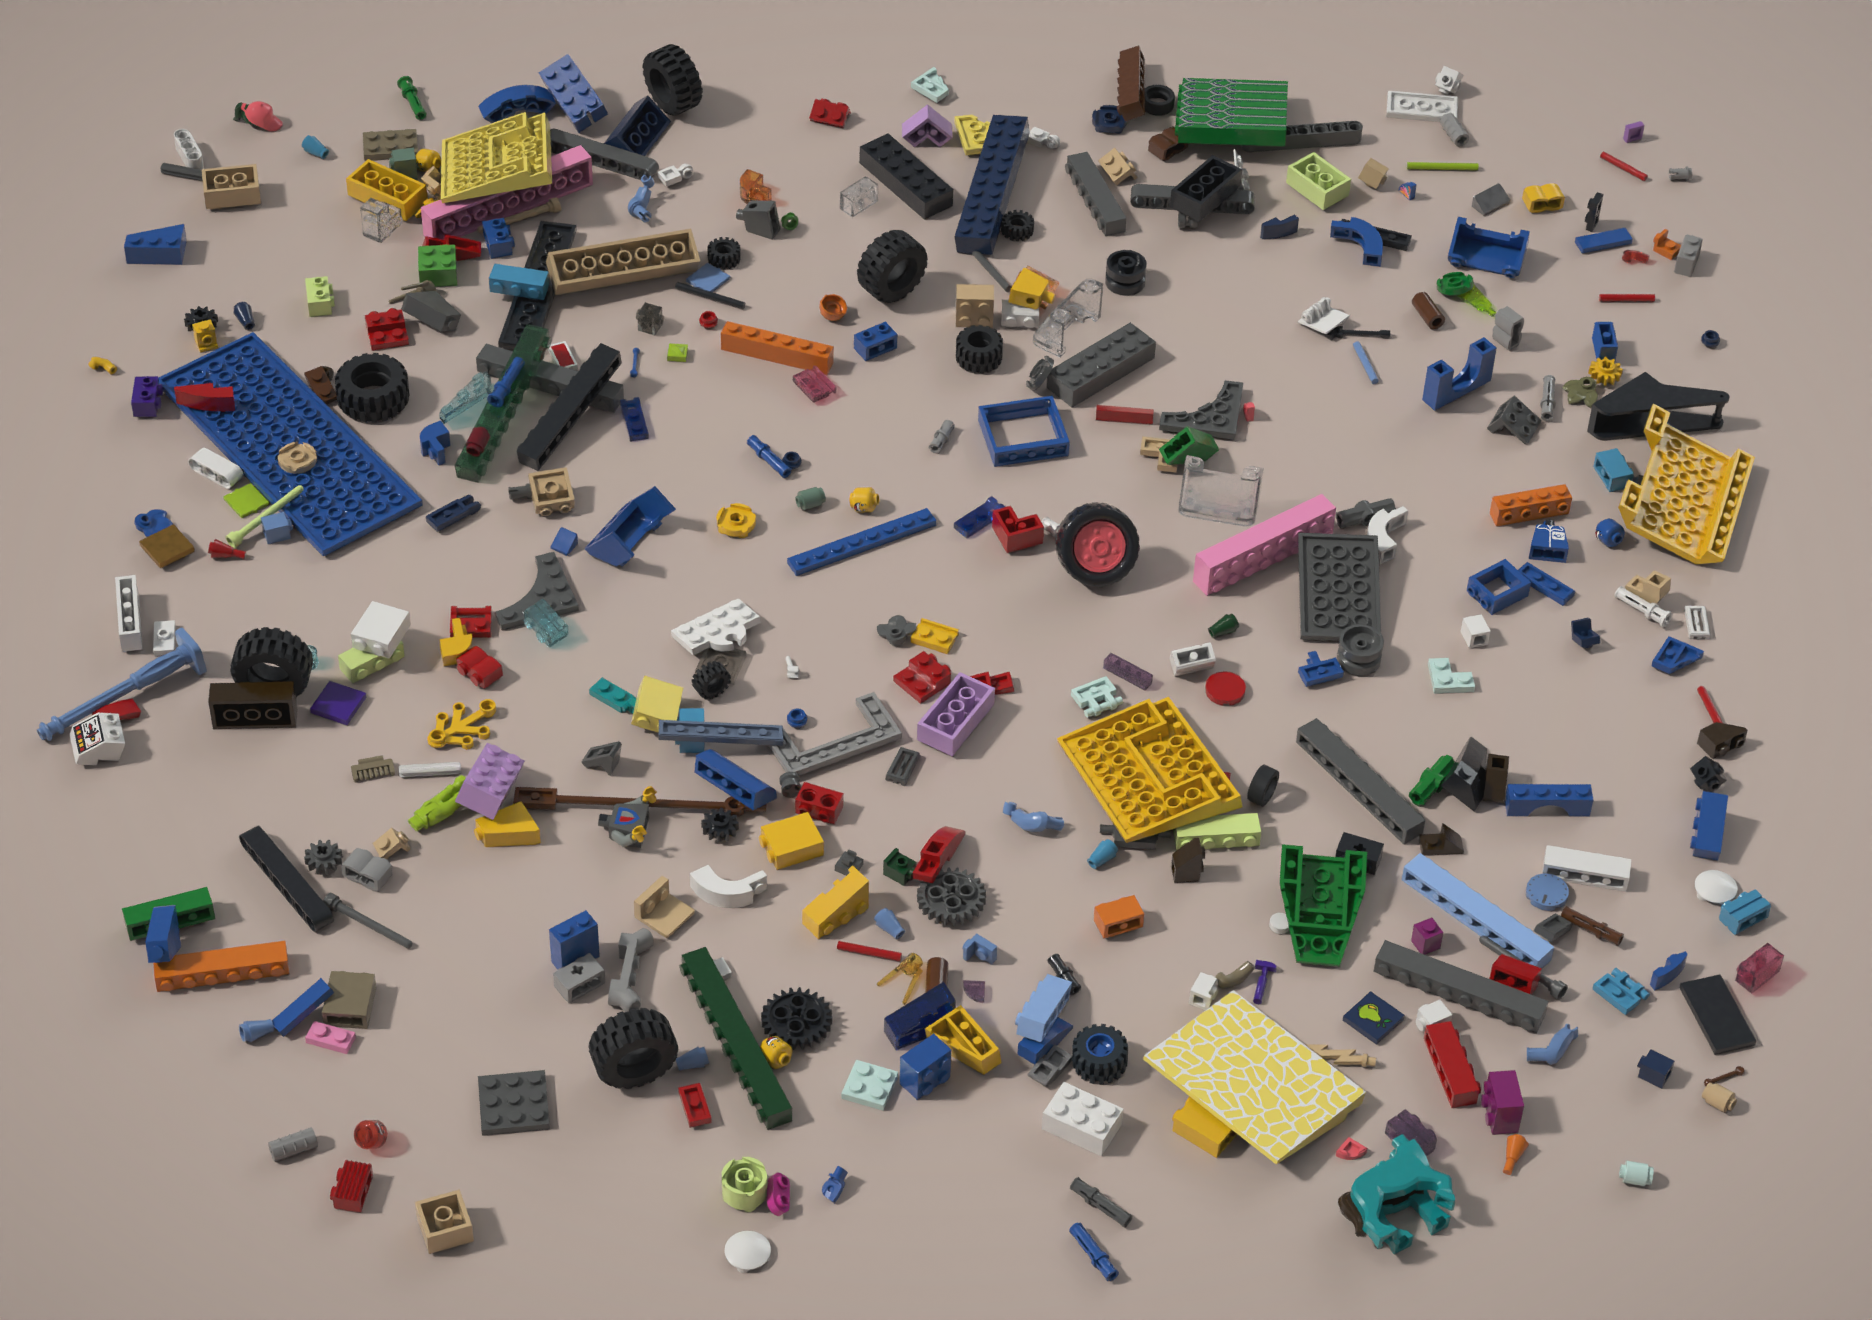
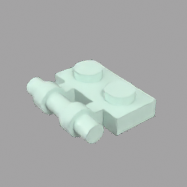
M1107 676L1071 689V696L1080 708L1089 707V709L1084 710L1087 718L1099 716L1101 712L1106 710L1112 711L1117 706L1123 704L1121 696L1113 697L1116 695L1117 689ZM1101 700H1104V701H1105L1104 703L1099 704V705H1098V703H1097V702H1099V701H1101Z

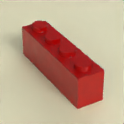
M1451 1021L1426 1025L1424 1042L1451 1108L1477 1104L1478 1096L1481 1094V1086L1479 1081H1476L1474 1078L1472 1064H1469L1467 1061L1466 1049L1460 1044L1458 1030L1454 1029Z

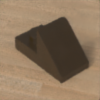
M1442 823L1439 834H1419L1420 850L1424 856L1464 854L1461 836L1444 823Z

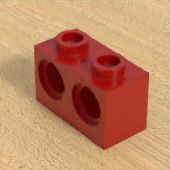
M804 782L795 799V813L803 814L808 812L813 819L835 825L843 809L844 793Z

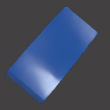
M1686 951L1672 954L1667 958L1665 967H1659L1653 971L1650 985L1654 991L1672 982L1682 972L1688 955Z

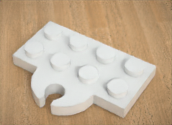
M738 598L686 624L680 625L671 630V635L692 655L710 647L717 651L734 650L732 641H737L738 645L742 646L747 640L746 630L761 623L760 616Z

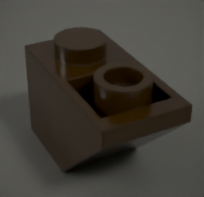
M1715 722L1700 730L1697 744L1714 759L1725 755L1734 748L1743 746L1748 730L1745 727Z
M1488 754L1483 801L1504 804L1509 756Z
M1194 838L1172 853L1171 870L1174 883L1197 882L1200 880V873L1204 872L1202 859H1205V848L1200 845L1199 838Z

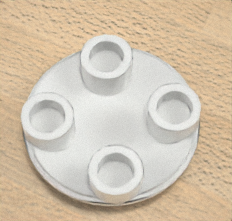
M1718 870L1704 871L1695 880L1697 897L1702 901L1707 900L1723 905L1726 901H1731L1737 894L1735 880L1725 872Z
M738 1232L731 1236L725 1245L726 1259L741 1273H747L750 1270L759 1268L770 1260V1243L765 1236L758 1232Z

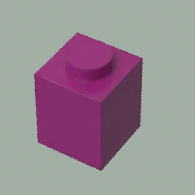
M1429 918L1414 924L1411 942L1421 954L1426 955L1441 949L1444 932L1433 918Z

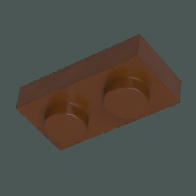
M322 366L304 372L311 390L325 404L337 400L336 392Z

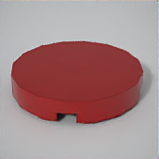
M1223 671L1216 672L1207 679L1205 690L1207 697L1212 702L1218 705L1229 704L1230 706L1241 702L1245 696L1246 685L1239 675Z

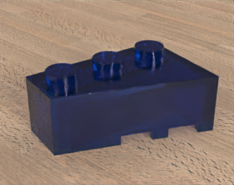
M942 982L885 1017L884 1033L895 1050L927 1038L925 1028L954 1010L956 1000L946 984Z

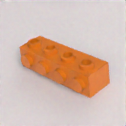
M1566 484L1494 496L1492 497L1490 515L1496 527L1565 515L1570 512L1572 495Z

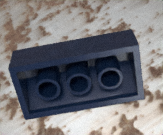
M647 95L631 107L604 144L645 156L671 121Z

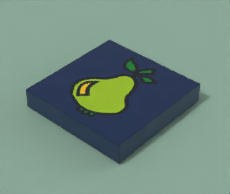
M1370 991L1343 1015L1342 1021L1377 1045L1404 1020L1405 1015Z

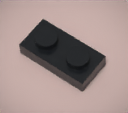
M1597 192L1594 198H1590L1587 208L1589 212H1587L1585 217L1587 231L1593 232L1599 222L1604 196L1602 193Z

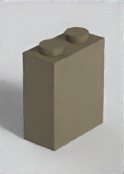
M331 971L328 986L333 990L334 994L324 1001L322 1010L323 1023L335 1027L368 1029L376 992L375 974Z

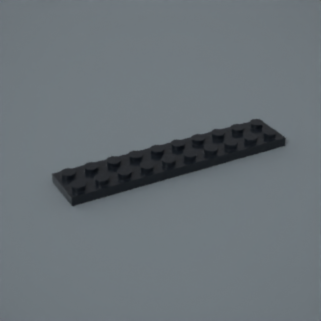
M540 221L524 268L548 271L546 264L548 252L571 249L577 226ZM550 275V286L544 300L514 296L498 341L500 348L536 352L555 296Z

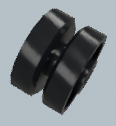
M1120 250L1110 254L1106 265L1105 284L1111 292L1122 296L1135 295L1141 292L1145 287L1147 265L1144 256L1132 250Z

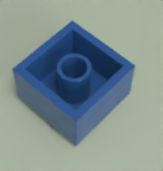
M933 1033L900 1057L899 1084L917 1100L924 1095L930 1094L935 1087L945 1083L950 1078L952 1050Z

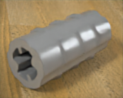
M1447 113L1440 118L1443 130L1447 132V135L1456 146H1463L1469 141V135L1454 114Z
M311 1127L268 1142V1147L275 1162L318 1147V1142Z

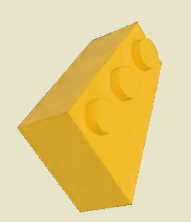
M853 865L848 869L850 873L841 881L839 879L834 881V887L828 893L824 894L822 892L802 910V924L817 939L829 935L834 929L848 923L850 919L864 913L869 908V880Z

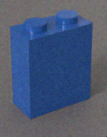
M587 910L549 929L551 962L557 970L589 953L595 959L600 957L598 924Z

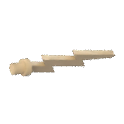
M1304 1044L1323 1059H1336L1333 1065L1362 1064V1067L1376 1065L1375 1057H1369L1368 1054L1353 1055L1356 1053V1049L1325 1050L1328 1048V1045Z

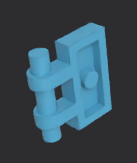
M1618 968L1613 969L1611 975L1607 973L1594 983L1592 989L1624 1015L1638 1006L1641 998L1646 1000L1650 996V993L1645 990L1642 984L1634 982L1629 978L1630 975L1625 971L1621 972Z

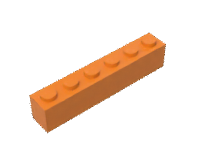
M729 321L726 322L721 331V350L825 375H828L834 363V346Z
M286 941L175 955L169 962L153 963L157 992L290 974Z

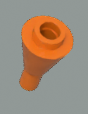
M1514 1134L1507 1137L1506 1163L1503 1173L1507 1175L1512 1174L1515 1163L1529 1146L1524 1136Z

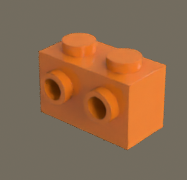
M1135 895L1095 906L1094 922L1103 939L1142 928L1144 912Z

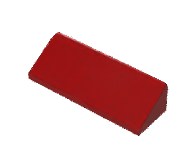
M1097 405L1096 420L1153 424L1154 409Z

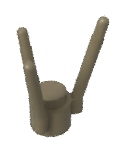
M428 280L401 287V290L417 288L408 293L436 291L435 285ZM406 293L389 300V303L404 299Z

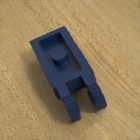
M468 494L426 515V522L439 532L457 521L475 514L480 510L481 504L478 501L473 502L474 497Z

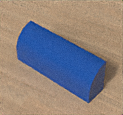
M709 749L696 755L694 773L750 809L755 810L777 799V793L774 788L718 752Z

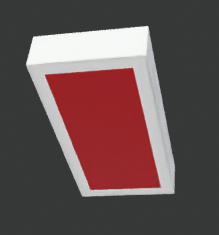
M566 341L548 345V351L556 365L578 370V364Z

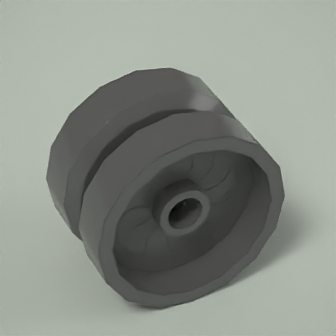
M1363 624L1351 625L1345 628L1340 635L1337 661L1341 668L1350 674L1358 676L1369 675L1375 672L1380 667L1384 645L1382 634L1377 629Z

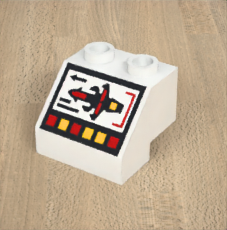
M96 713L73 725L70 732L77 765L97 766L98 760L119 761L125 746L119 714Z

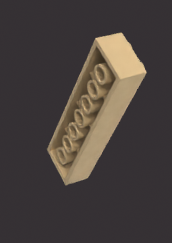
M685 229L548 252L546 264L554 293L559 295L694 272L698 270L700 258L692 230Z

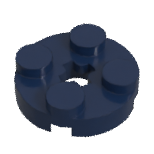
M1115 105L1100 106V109L1097 111L1095 109L1092 114V124L1095 126L1096 132L1120 134L1127 125V121L1124 120L1123 116L1119 115Z

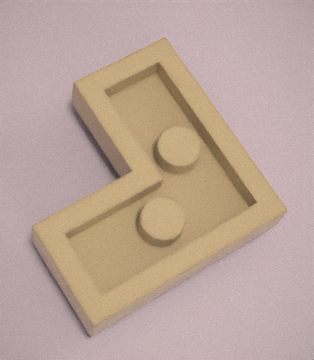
M1142 436L1140 455L1159 457L1158 471L1176 473L1177 464L1167 465L1159 451L1170 439Z

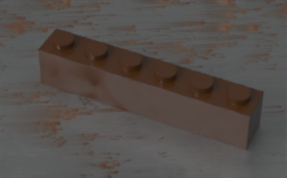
M1138 45L1120 51V59H1118L1119 68L1117 70L1119 77L1117 81L1119 87H1117L1119 96H1117L1119 105L1117 110L1125 121L1145 115V57Z

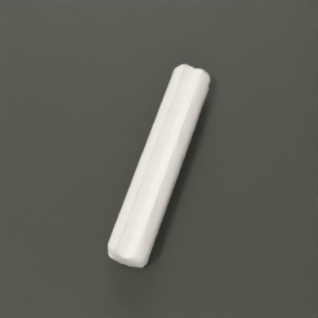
M460 762L399 766V776L401 778L461 773Z

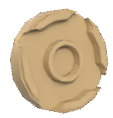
M298 442L287 444L280 449L278 455V464L281 469L293 474L309 471L317 462L316 450L313 446L304 442L303 444H298Z

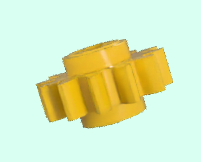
M1604 357L1602 360L1597 358L1596 362L1591 361L1588 374L1591 375V378L1597 379L1596 384L1603 383L1606 386L1607 383L1614 385L1615 381H1620L1623 369L1620 368V363H1614L1615 359L1609 360L1607 357Z

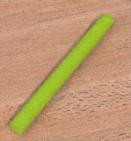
M1407 162V169L1478 170L1479 168L1478 163Z

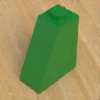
M1188 426L1159 449L1167 465L1203 462L1220 450L1211 434Z

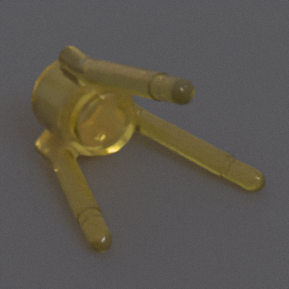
M910 953L900 965L877 983V986H881L900 970L906 975L914 974L902 1001V1004L905 1005L918 977L923 972L920 969L923 965L921 957L915 953Z

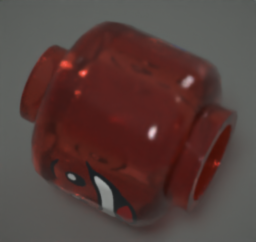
M379 1120L361 1121L354 1129V1140L362 1149L380 1148L387 1140V1128Z

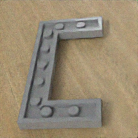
M875 692L856 698V705L871 726L870 728L801 753L783 728V746H768L785 772H796L800 776L902 739V733Z

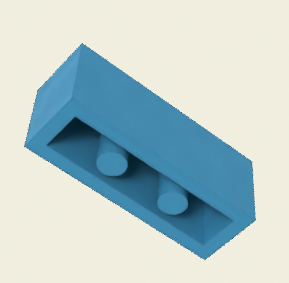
M494 264L489 276V289L493 293L544 300L550 286L548 271Z

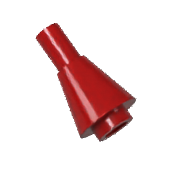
M217 539L209 544L208 553L211 554V558L237 557L245 559L246 551L234 549Z

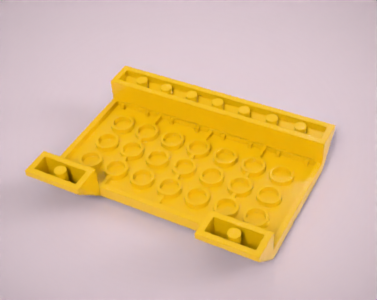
M1653 404L1644 428V433L1652 452L1642 483L1639 485L1628 479L1618 507L1626 528L1694 564L1723 562L1755 457L1739 448L1732 457L1723 454L1668 425L1670 412Z

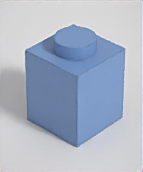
M284 512L261 517L262 529L267 544L291 539L292 523L290 519H286Z

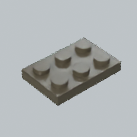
M416 129L363 132L364 161L367 159L384 160L392 158V150L414 148L415 155L418 153Z

